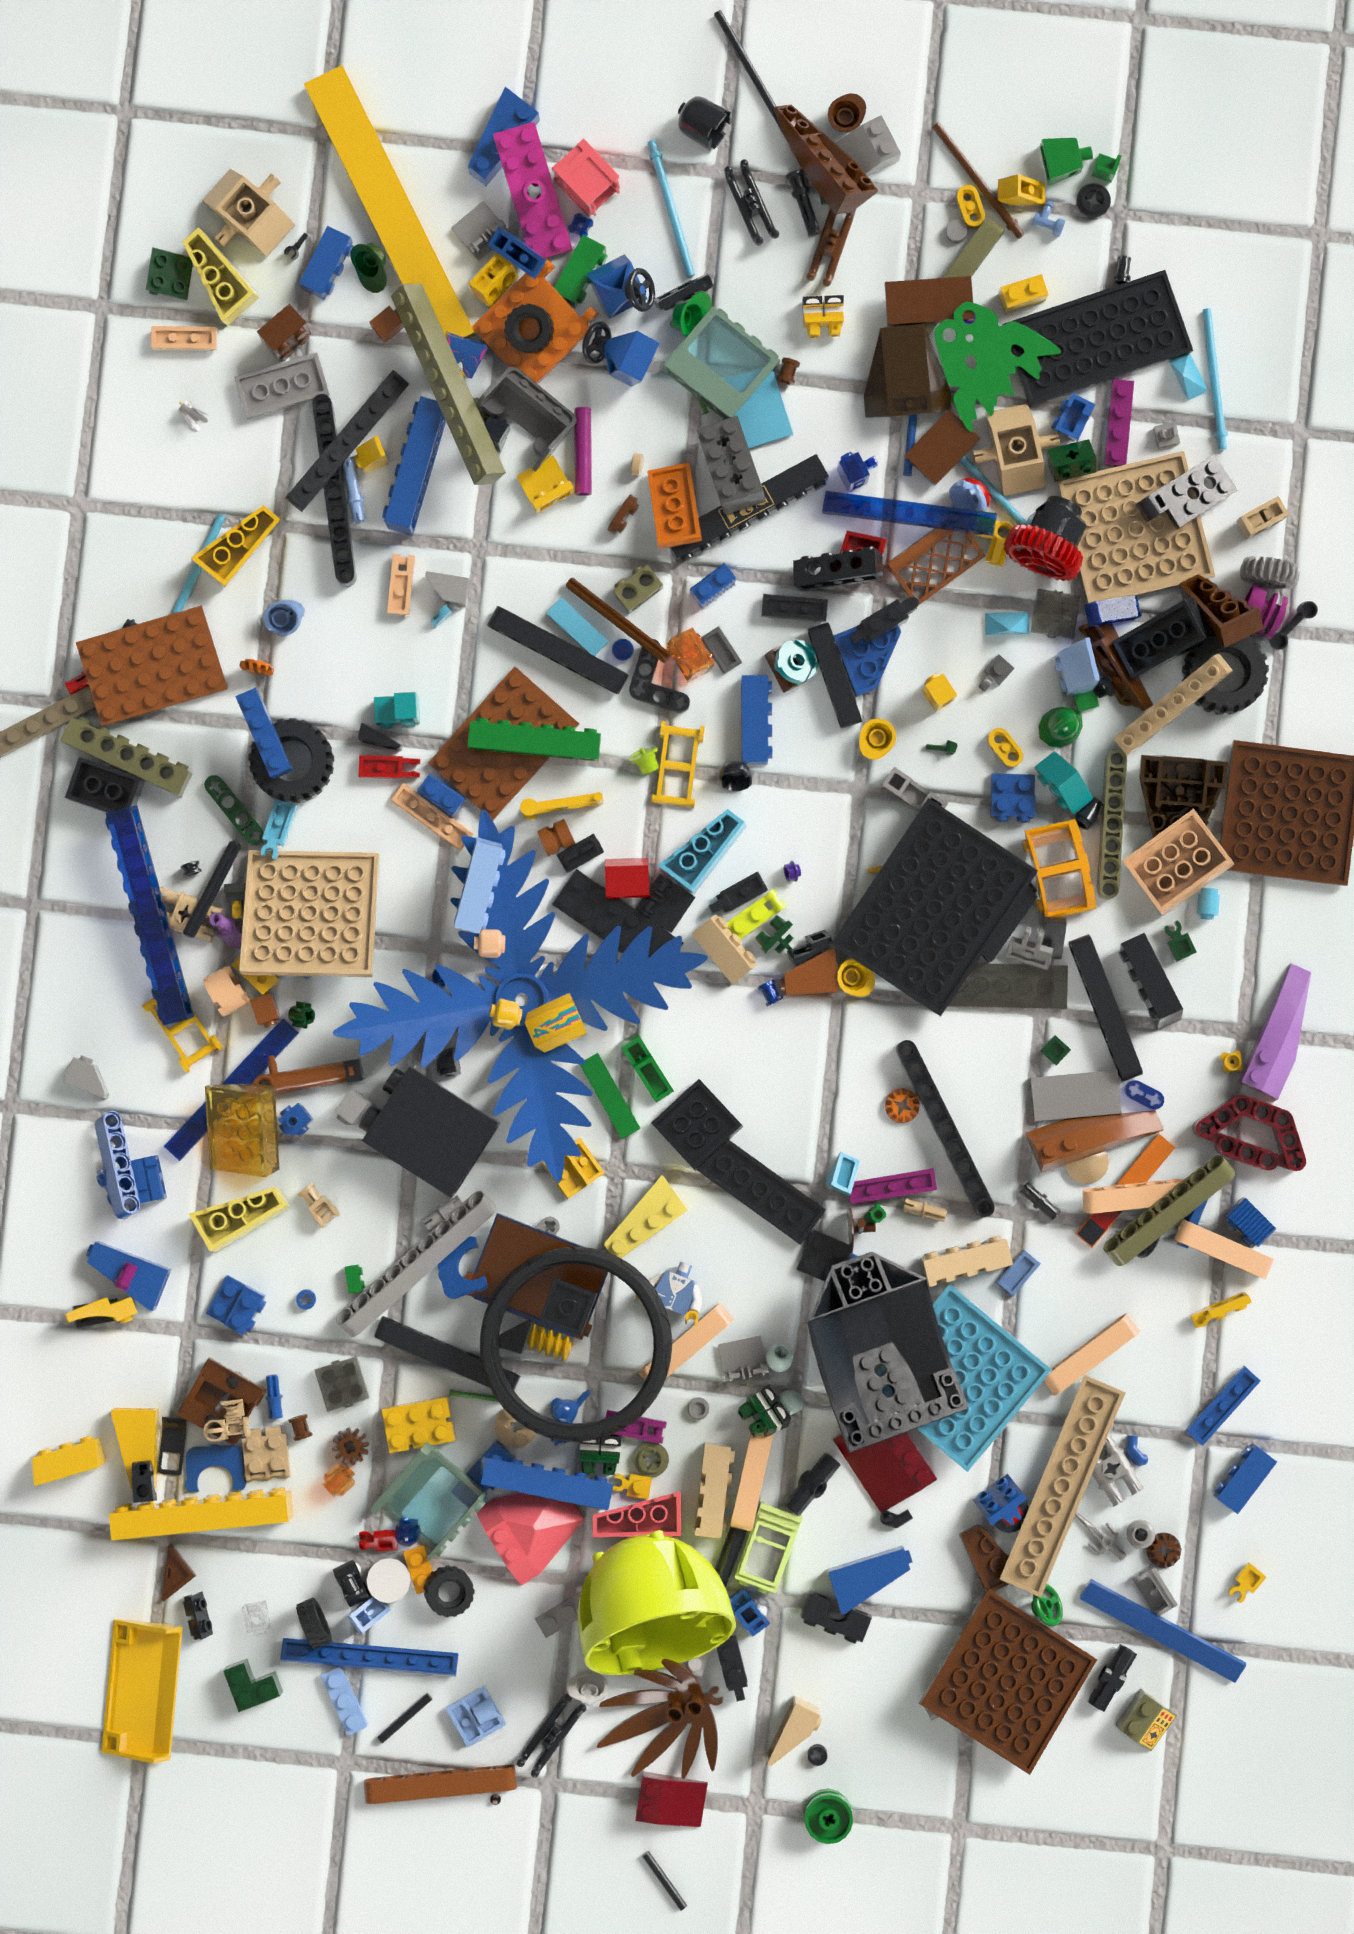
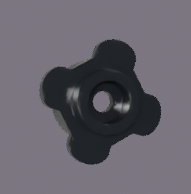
M1108 675L1104 678H1099V682L1093 689L1094 694L1098 698L1105 697L1106 695L1113 696L1115 689L1112 687V678Z

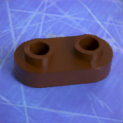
M631 494L627 497L611 521L607 531L614 535L617 532L620 534L623 532L627 525L625 520L629 514L633 516L639 507V504H637L638 498Z

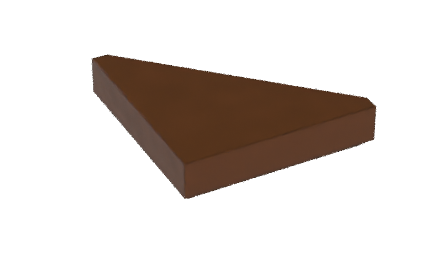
M172 1543L168 1546L161 1598L163 1602L196 1576L195 1572Z

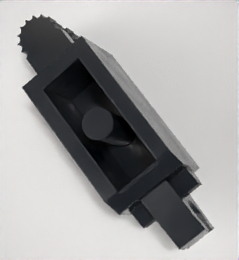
M911 596L902 602L896 599L863 619L856 626L858 631L849 637L853 645L862 640L866 643H872L906 623L909 619L908 615L913 613L915 609L917 610L919 605L917 597Z
M731 1635L716 1650L726 1688H728V1691L734 1690L738 1702L745 1700L743 1688L748 1687V1680L737 1636Z

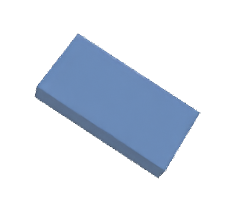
M1023 1249L1013 1261V1265L1009 1266L995 1283L1013 1297L1041 1263Z

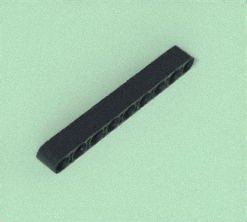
M318 394L312 401L319 457L324 452V446L331 444L338 435L334 406L330 397L326 394ZM323 401L329 403L325 410L318 409L319 403ZM330 423V430L322 431V424ZM341 465L323 488L335 576L340 585L350 587L355 584L357 575ZM331 487H340L339 493L337 495L329 494ZM337 507L342 508L343 512L340 516L335 517L332 515L333 509ZM340 528L345 529L346 533L343 537H335L336 530ZM341 550L349 552L345 559H339L338 553ZM344 571L351 572L349 580H341L340 577Z
M910 1040L901 1041L896 1047V1054L974 1212L981 1217H989L995 1210L994 1202L916 1045ZM903 1044H909L912 1047L911 1055H902L900 1049ZM914 1063L919 1064L922 1068V1072L918 1076H914L910 1071V1067ZM923 1083H928L931 1086V1092L927 1096L920 1092V1086ZM932 1103H938L941 1106V1111L938 1115H933L930 1112ZM943 1122L949 1123L951 1127L947 1135H943L939 1130ZM952 1142H957L960 1145V1151L955 1155L949 1151V1146ZM964 1161L970 1165V1170L967 1174H962L959 1171V1165ZM973 1181L978 1182L980 1185L979 1191L975 1194L969 1191V1184ZM982 1201L989 1203L990 1207L986 1213H981L978 1209Z

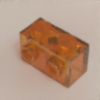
M693 627L672 637L666 645L687 682L708 673L715 664L712 654L706 650L701 636L695 632Z

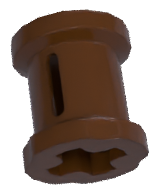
M783 357L781 371L776 376V380L787 385H794V376L797 368L800 366V362Z
M307 1414L288 1419L294 1431V1441L313 1435L308 1428Z

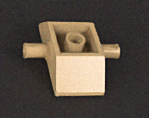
M229 169L204 197L202 202L226 223L223 229L214 237L218 243H221L222 247H225L237 233L268 257L293 229L295 224L269 198L270 194L281 184L279 179L274 178V175L270 173L269 177L258 188L243 175ZM245 208L251 209L249 212H244Z
M1028 404L994 410L992 416L985 412L991 447L973 450L974 463L978 464L990 460L996 462L1004 497L1046 488L1044 461L1041 450L1060 446V439H1057L1059 437L1058 433L1039 437ZM1014 444H1016L1017 448H1021L1019 452L1012 449Z

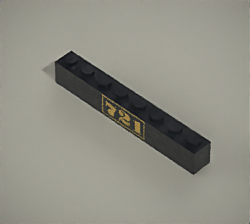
M815 454L761 483L766 502L724 515L722 506H719L699 517L702 541L669 547L676 562L681 560L683 563L694 557L693 554L697 551L705 552L713 547L712 543L718 540L723 542L732 536V532L738 529L740 532L744 531L756 519L762 521L770 516L769 512L775 509L780 511L786 508L791 500L796 499L798 501L808 495L807 492L813 488L816 491L827 485L826 481H828L829 475L818 455Z

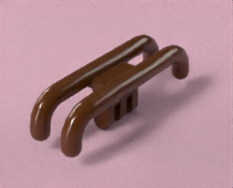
M831 208L829 209L809 271L806 275L808 281L811 282L815 279L822 257L825 255L831 257L823 279V285L825 287L831 285L856 209L853 212L846 213L840 233L832 229L837 214Z

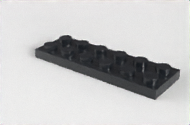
M578 869L575 870L552 903L554 907L603 941L616 926H621L618 951L622 954L630 943L648 926L652 927L648 958L665 943L675 938L671 933L620 898L606 899L605 888Z
M730 1140L697 1169L705 1177L800 1245L826 1211L825 1208Z

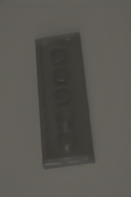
M976 963L948 1006L1067 1009L1068 965H1050L1048 970L1029 964Z

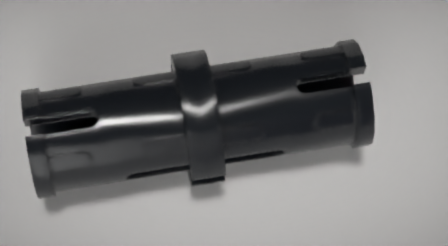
M1029 1181L1020 1189L1019 1192L1033 1203V1207L1035 1209L1039 1208L1051 1221L1061 1212L1060 1209L1047 1199V1195L1041 1194Z

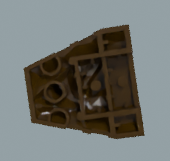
M1141 755L1139 780L1152 838L1192 809L1196 811L1207 826L1211 812L1217 805L1216 801L1220 792L1226 785L1228 762L1190 757Z

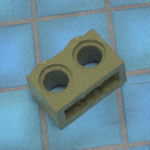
M648 564L644 567L640 565L632 571L633 576L627 580L623 578L614 585L613 594L628 614L632 613L663 589L662 582ZM644 576H648L652 580L648 586L641 585L639 581ZM626 589H631L635 595L631 599H625L622 593Z

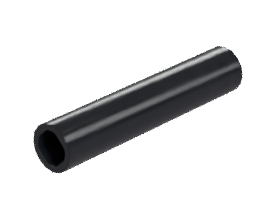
M730 1527L714 1569L720 1576L725 1588L747 1530Z

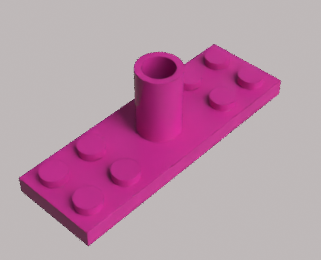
M535 121L493 134L525 243L543 258L573 250ZM529 185L539 187L540 194L537 195L536 199L529 197V192L527 191Z

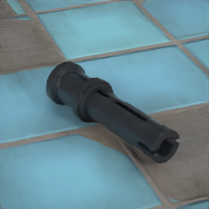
M798 169L788 173L786 179L790 182L793 191L791 193L792 197L797 200L808 233L807 235L812 237L820 234L821 230L808 195L810 188L806 185L803 176L804 172L802 169Z

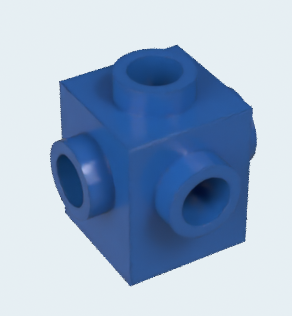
M297 1103L293 1107L287 1106L280 1112L282 1117L278 1119L281 1123L279 1125L281 1131L286 1136L290 1134L292 1137L296 1135L302 1136L309 1130L307 1125L314 1120L301 1103ZM294 1117L297 1119V1123L295 1125L292 1123V1119Z

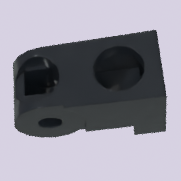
M151 1460L132 1463L134 1503L157 1501Z

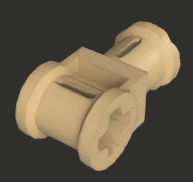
M312 1182L298 1195L303 1197L310 1206L308 1209L316 1222L322 1228H325V1224L335 1216H340V1213L326 1196L322 1197L314 1187L315 1184Z

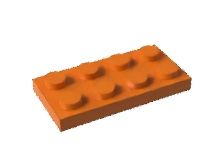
M690 462L648 470L659 549L702 541Z

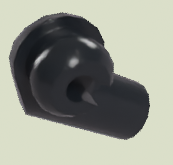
M908 1509L899 1515L888 1510L880 1514V1521L892 1528H899L913 1519Z

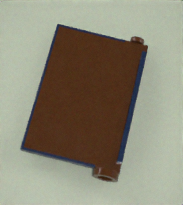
M497 1213L474 1274L467 1272L465 1279L475 1280L485 1275L488 1287L484 1291H475L468 1294V1296L488 1304L501 1282L515 1268L528 1259L553 1249L584 1246ZM566 1264L550 1268L524 1284L515 1294L506 1311L562 1334L583 1340V1337H588L593 1325L589 1324L608 1272L597 1267L582 1264ZM554 1278L597 1293L581 1336L539 1320Z

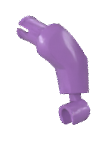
M219 912L213 913L209 921L217 928V933L231 947L241 949L242 932L237 923L232 918H225Z

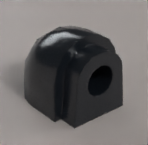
M455 1047L447 1048L438 1055L436 1068L441 1077L461 1074L460 1061H454Z

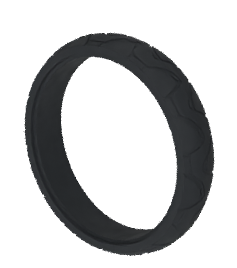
M564 1247L546 1251L528 1259L515 1268L498 1286L488 1303L480 1332L481 1363L485 1378L495 1398L504 1410L524 1427L537 1434L560 1441L580 1442L597 1440L628 1427L640 1418L657 1398L666 1380L671 1362V1327L666 1309L657 1291L649 1280L630 1263L616 1255L598 1249ZM560 1265H589L605 1270L621 1279L634 1291L642 1302L652 1327L653 1358L648 1376L642 1388L622 1410L596 1422L565 1423L550 1419L536 1412L520 1399L512 1389L500 1360V1327L509 1303L522 1286L533 1277Z

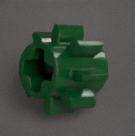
M296 1001V1006L290 1007L288 1019L293 1022V1027L307 1029V1024L314 1022L315 1011L311 1008V1003Z

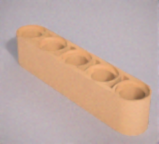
M1183 1179L1083 1189V1212L1103 1213L1149 1208L1181 1183Z
M1183 1219L1174 1238L1175 1241L1265 1280L1274 1259Z
M720 1303L699 1319L697 1326L692 1325L672 1342L671 1362L667 1377L734 1320ZM652 1360L638 1372L644 1381L648 1376Z
M1127 1313L1122 1315L1051 1368L1052 1371L1044 1380L1045 1384L1054 1396L1061 1393L1134 1338L1140 1330Z
M750 1433L730 1527L752 1531L774 1434L765 1437L763 1434L754 1438Z

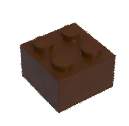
M290 303L257 331L262 343L278 361L289 358L294 352L293 349L298 345L302 346L310 339L309 335L312 334L306 321Z

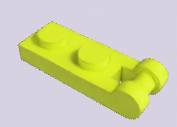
M773 889L728 921L727 928L741 940L787 906L776 896L778 893ZM768 901L774 906L770 911L764 905Z

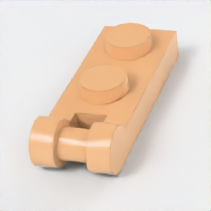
M393 554L388 614L405 616L410 614L415 566L414 555L401 557L400 554ZM399 565L407 566L406 571L399 570Z

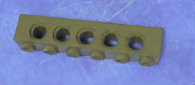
M79 716L78 719L70 718L60 741L180 797L183 796L192 777V773L188 771L189 766L178 761L176 765L168 762L169 757L158 752L155 756L149 753L148 747L139 743L137 746L129 744L130 739L118 734L117 738L109 735L110 730L100 725L96 729L90 726L91 721ZM92 732L93 739L90 742H84V734ZM112 741V749L105 752L103 750L104 743ZM126 750H131L133 753L132 758L124 761L123 753ZM151 759V768L144 770L142 767L143 761ZM165 768H171L172 775L168 779H163L162 771Z

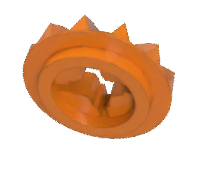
M245 659V661H240L239 664L242 670L253 674L271 676L274 672V668L270 667V664L254 659Z
M896 1089L886 1098L885 1111L889 1118L895 1122H910L919 1113L920 1103L918 1097L909 1089ZM907 1097L906 1105L909 1106L908 1108H911V1111L903 1109L898 1115L899 1106L894 1101L902 1102Z

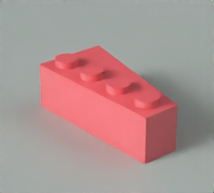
M681 1491L594 1514L593 1537H632L651 1534L655 1531H663L664 1536H681Z

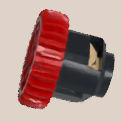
M1049 496L1046 502L1029 516L1026 525H1016L1011 528L1004 542L1006 554L1009 555L1010 559H1014V563H1019L1020 567H1025L1027 571L1030 570L1035 574H1040L1042 577L1054 578L1057 581L1059 579L1062 581L1074 579L1083 563V556L1081 551H1078V545L1087 527L1085 521L1080 517L1082 514L1081 508L1063 497Z

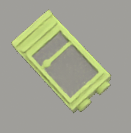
M760 1501L752 1531L748 1534L734 1573V1578L738 1579V1584L746 1587L752 1584L758 1587V1591L769 1595L771 1592H777L803 1519L802 1515L798 1516L786 1512L783 1508H775L765 1504L764 1501Z

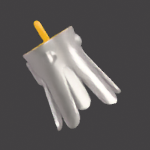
M190 400L185 401L183 404L179 402L181 406L178 409V413L186 419L192 431L193 428L199 431V426L195 421L201 419L203 422H208V419L204 416L208 414L196 408Z

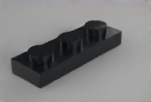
M763 594L761 617L826 622L828 600Z

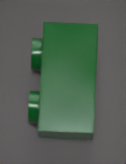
M359 1264L345 1266L348 1293L363 1292L365 1282L361 1278V1275H363L362 1267Z

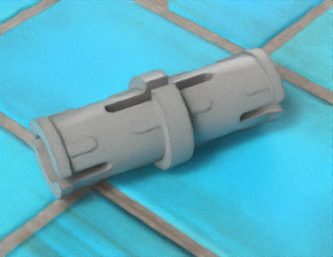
M456 1195L443 1206H437V1210L421 1221L430 1231L446 1219L463 1202Z

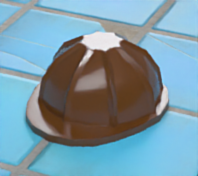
M854 93L845 94L835 99L829 106L827 114L831 126L837 131L844 133L851 132L859 127L866 114L867 107L864 99Z

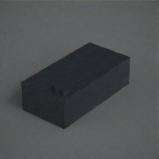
M1189 598L1112 642L1133 680L1145 676L1214 637L1195 599Z

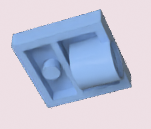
M485 1685L446 1707V1711L467 1747L506 1725Z

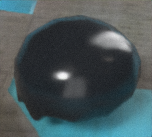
M731 761L722 766L719 771V781H721L722 787L725 790L742 791L748 789L752 785L751 770L743 762Z

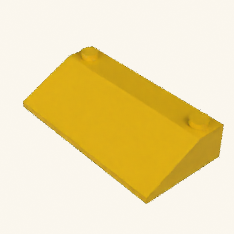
M114 1619L102 1753L153 1764L170 1760L183 1627L165 1623Z

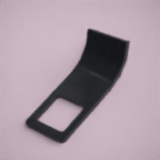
M162 1417L158 1473L182 1474L187 1431L186 1419ZM163 1452L180 1454L178 1470L161 1468Z

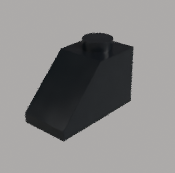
M489 416L485 426L496 451L501 453L510 431V425L502 417L495 416V418Z

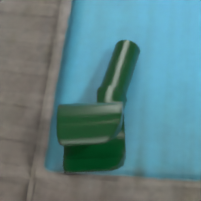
M947 740L945 746L926 744L927 750L943 751L949 755H953L958 747L957 743Z

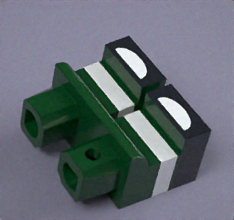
M769 1384L763 1387L757 1394L748 1396L746 1403L740 1406L737 1411L743 1421L751 1416L755 1420L748 1427L754 1438L763 1434L765 1437H768L787 1428L791 1421L790 1415L783 1404L779 1403V1398Z
M612 1434L602 1438L601 1453H599L600 1439L580 1441L579 1461H582V1473L594 1474L595 1462L604 1463L603 1474L614 1475L617 1464H619L622 1436Z

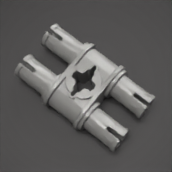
M1109 1432L1107 1437L1108 1443L1105 1442L1103 1447L1107 1453V1458L1104 1460L1098 1459L1092 1475L1099 1485L1098 1488L1101 1491L1104 1490L1114 1507L1119 1504L1114 1496L1117 1497L1119 1502L1126 1500L1115 1484L1116 1479H1123L1131 1495L1138 1493L1133 1484L1138 1491H1141L1144 1487L1133 1472L1135 1467L1128 1461L1123 1452L1124 1449L1118 1448ZM1108 1463H1110L1111 1465H1116L1119 1463L1117 1468H1115L1114 1475L1112 1473L1103 1474L1105 1470L1108 1468Z

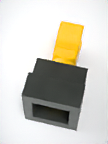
M246 883L224 884L226 900L233 903V919L243 918L241 901L245 900Z

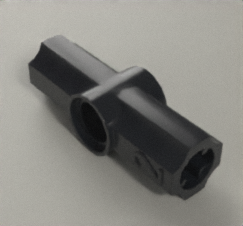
M825 1452L811 1471L807 1470L800 1476L798 1487L784 1503L786 1507L800 1516L814 1498L817 1499L824 1494L827 1482L841 1464Z
M1119 1644L1109 1664L1102 1668L1098 1676V1683L1087 1701L1089 1704L1105 1712L1114 1694L1125 1683L1126 1673L1136 1658L1137 1653Z

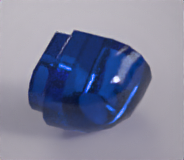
M401 1517L395 1527L396 1540L400 1545L410 1547L418 1541L420 1537L418 1519Z

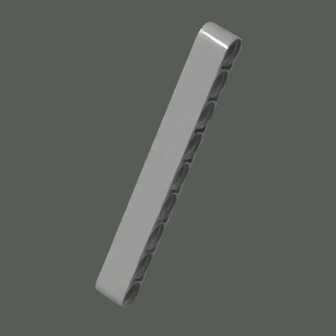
M482 1191L473 1193L446 1219L439 1223L337 1315L336 1323L351 1337L359 1335L492 1217L496 1211V1205Z

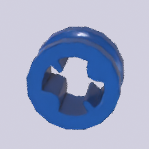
M309 1289L302 1290L296 1297L297 1305L305 1310L311 1309L316 1303L315 1293ZM306 1293L310 1294L309 1298H312V1303L308 1302L307 1305H303L300 1297L305 1296Z

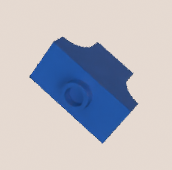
M745 1587L729 1598L733 1613L752 1637L770 1625V1621Z

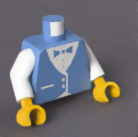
M680 1261L676 1273L666 1270L665 1272L658 1273L649 1282L657 1291L665 1308L685 1315L686 1325L689 1319H694V1326H697L698 1315L703 1303L699 1286L696 1285L697 1281L688 1278L692 1265ZM637 1295L635 1296L634 1303L639 1299Z

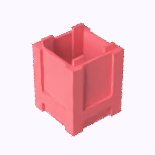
M584 138L552 167L555 175L553 181L588 217L592 214L596 216L595 211L613 194H620L619 175Z

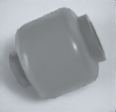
M1138 1519L1129 1524L1126 1536L1132 1546L1144 1549L1149 1547L1155 1540V1531L1149 1522Z

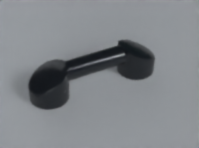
M1305 601L1299 604L1295 616L1279 632H1275L1274 636L1269 640L1270 646L1273 649L1282 650L1288 645L1287 635L1304 618L1310 619L1316 616L1318 607L1314 602Z

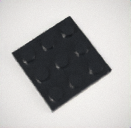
M700 1079L651 1122L695 1171L744 1127Z

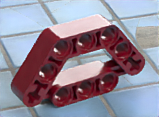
M1235 1095L1196 1120L1192 1126L1193 1133L1197 1137L1214 1143V1148L1218 1154L1255 1168L1270 1171L1279 1166L1290 1171H1301L1306 1166L1305 1153L1292 1114L1288 1110L1246 1095ZM1239 1098L1245 1102V1107L1241 1111L1235 1106ZM1259 1106L1265 1108L1266 1113L1263 1118H1259L1256 1115V1109ZM1221 1110L1227 1114V1119L1223 1123L1217 1119V1114ZM1281 1113L1286 1117V1123L1282 1126L1277 1123V1116ZM1241 1117L1272 1127L1280 1154L1219 1133V1131ZM1211 1122L1215 1124L1206 1128L1207 1133L1200 1132L1201 1124L1207 1125ZM1287 1134L1293 1138L1292 1144L1288 1147L1283 1142ZM1223 1140L1230 1142L1231 1147L1227 1152L1221 1149ZM1245 1147L1251 1150V1156L1248 1159H1244L1241 1154ZM1294 1149H1296V1152H1294V1151H1293L1292 1153H1287V1152H1286V1150H1294ZM1267 1154L1272 1159L1268 1167L1262 1163V1158ZM1293 1157L1299 1159V1162L1296 1163V1166L1290 1164V1161L1293 1160Z

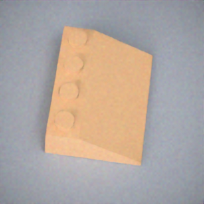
M1194 809L1122 860L1163 916L1235 865Z

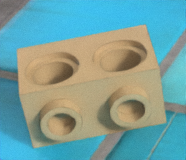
M1277 496L1240 516L1236 522L1247 540L1283 521L1289 513L1280 497Z

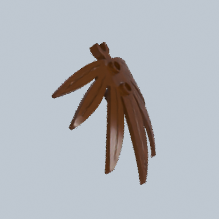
M662 1659L661 1663L675 1677L653 1670H635L634 1675L676 1691L662 1689L638 1690L623 1693L600 1702L599 1707H613L667 1701L649 1707L626 1719L597 1744V1748H602L644 1734L671 1722L645 1749L632 1770V1777H635L662 1755L678 1738L688 1723H691L692 1726L684 1747L681 1778L685 1779L693 1764L701 1739L702 1727L708 1763L711 1771H714L718 1754V1731L710 1704L717 1706L723 1703V1696L719 1698L713 1696V1694L718 1693V1686L710 1688L709 1692L703 1693L700 1683L686 1667L675 1661Z

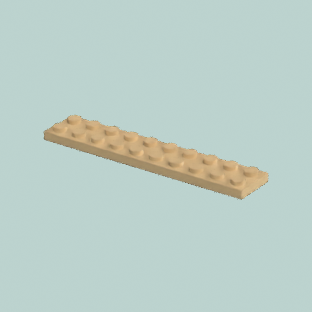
M1084 1375L1000 1580L1040 1598L1042 1597L1126 1392Z

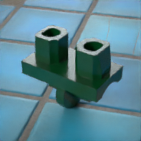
M776 915L769 923L777 931L775 935L771 938L762 930L755 937L765 954L777 941L780 944L774 950L778 954L784 948L789 952L792 950L789 943L794 938L790 934L785 939L781 937L793 924L789 920L786 922L783 918Z

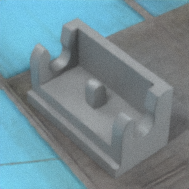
M1152 1564L1131 1577L1151 1610L1157 1615L1161 1616L1178 1606Z

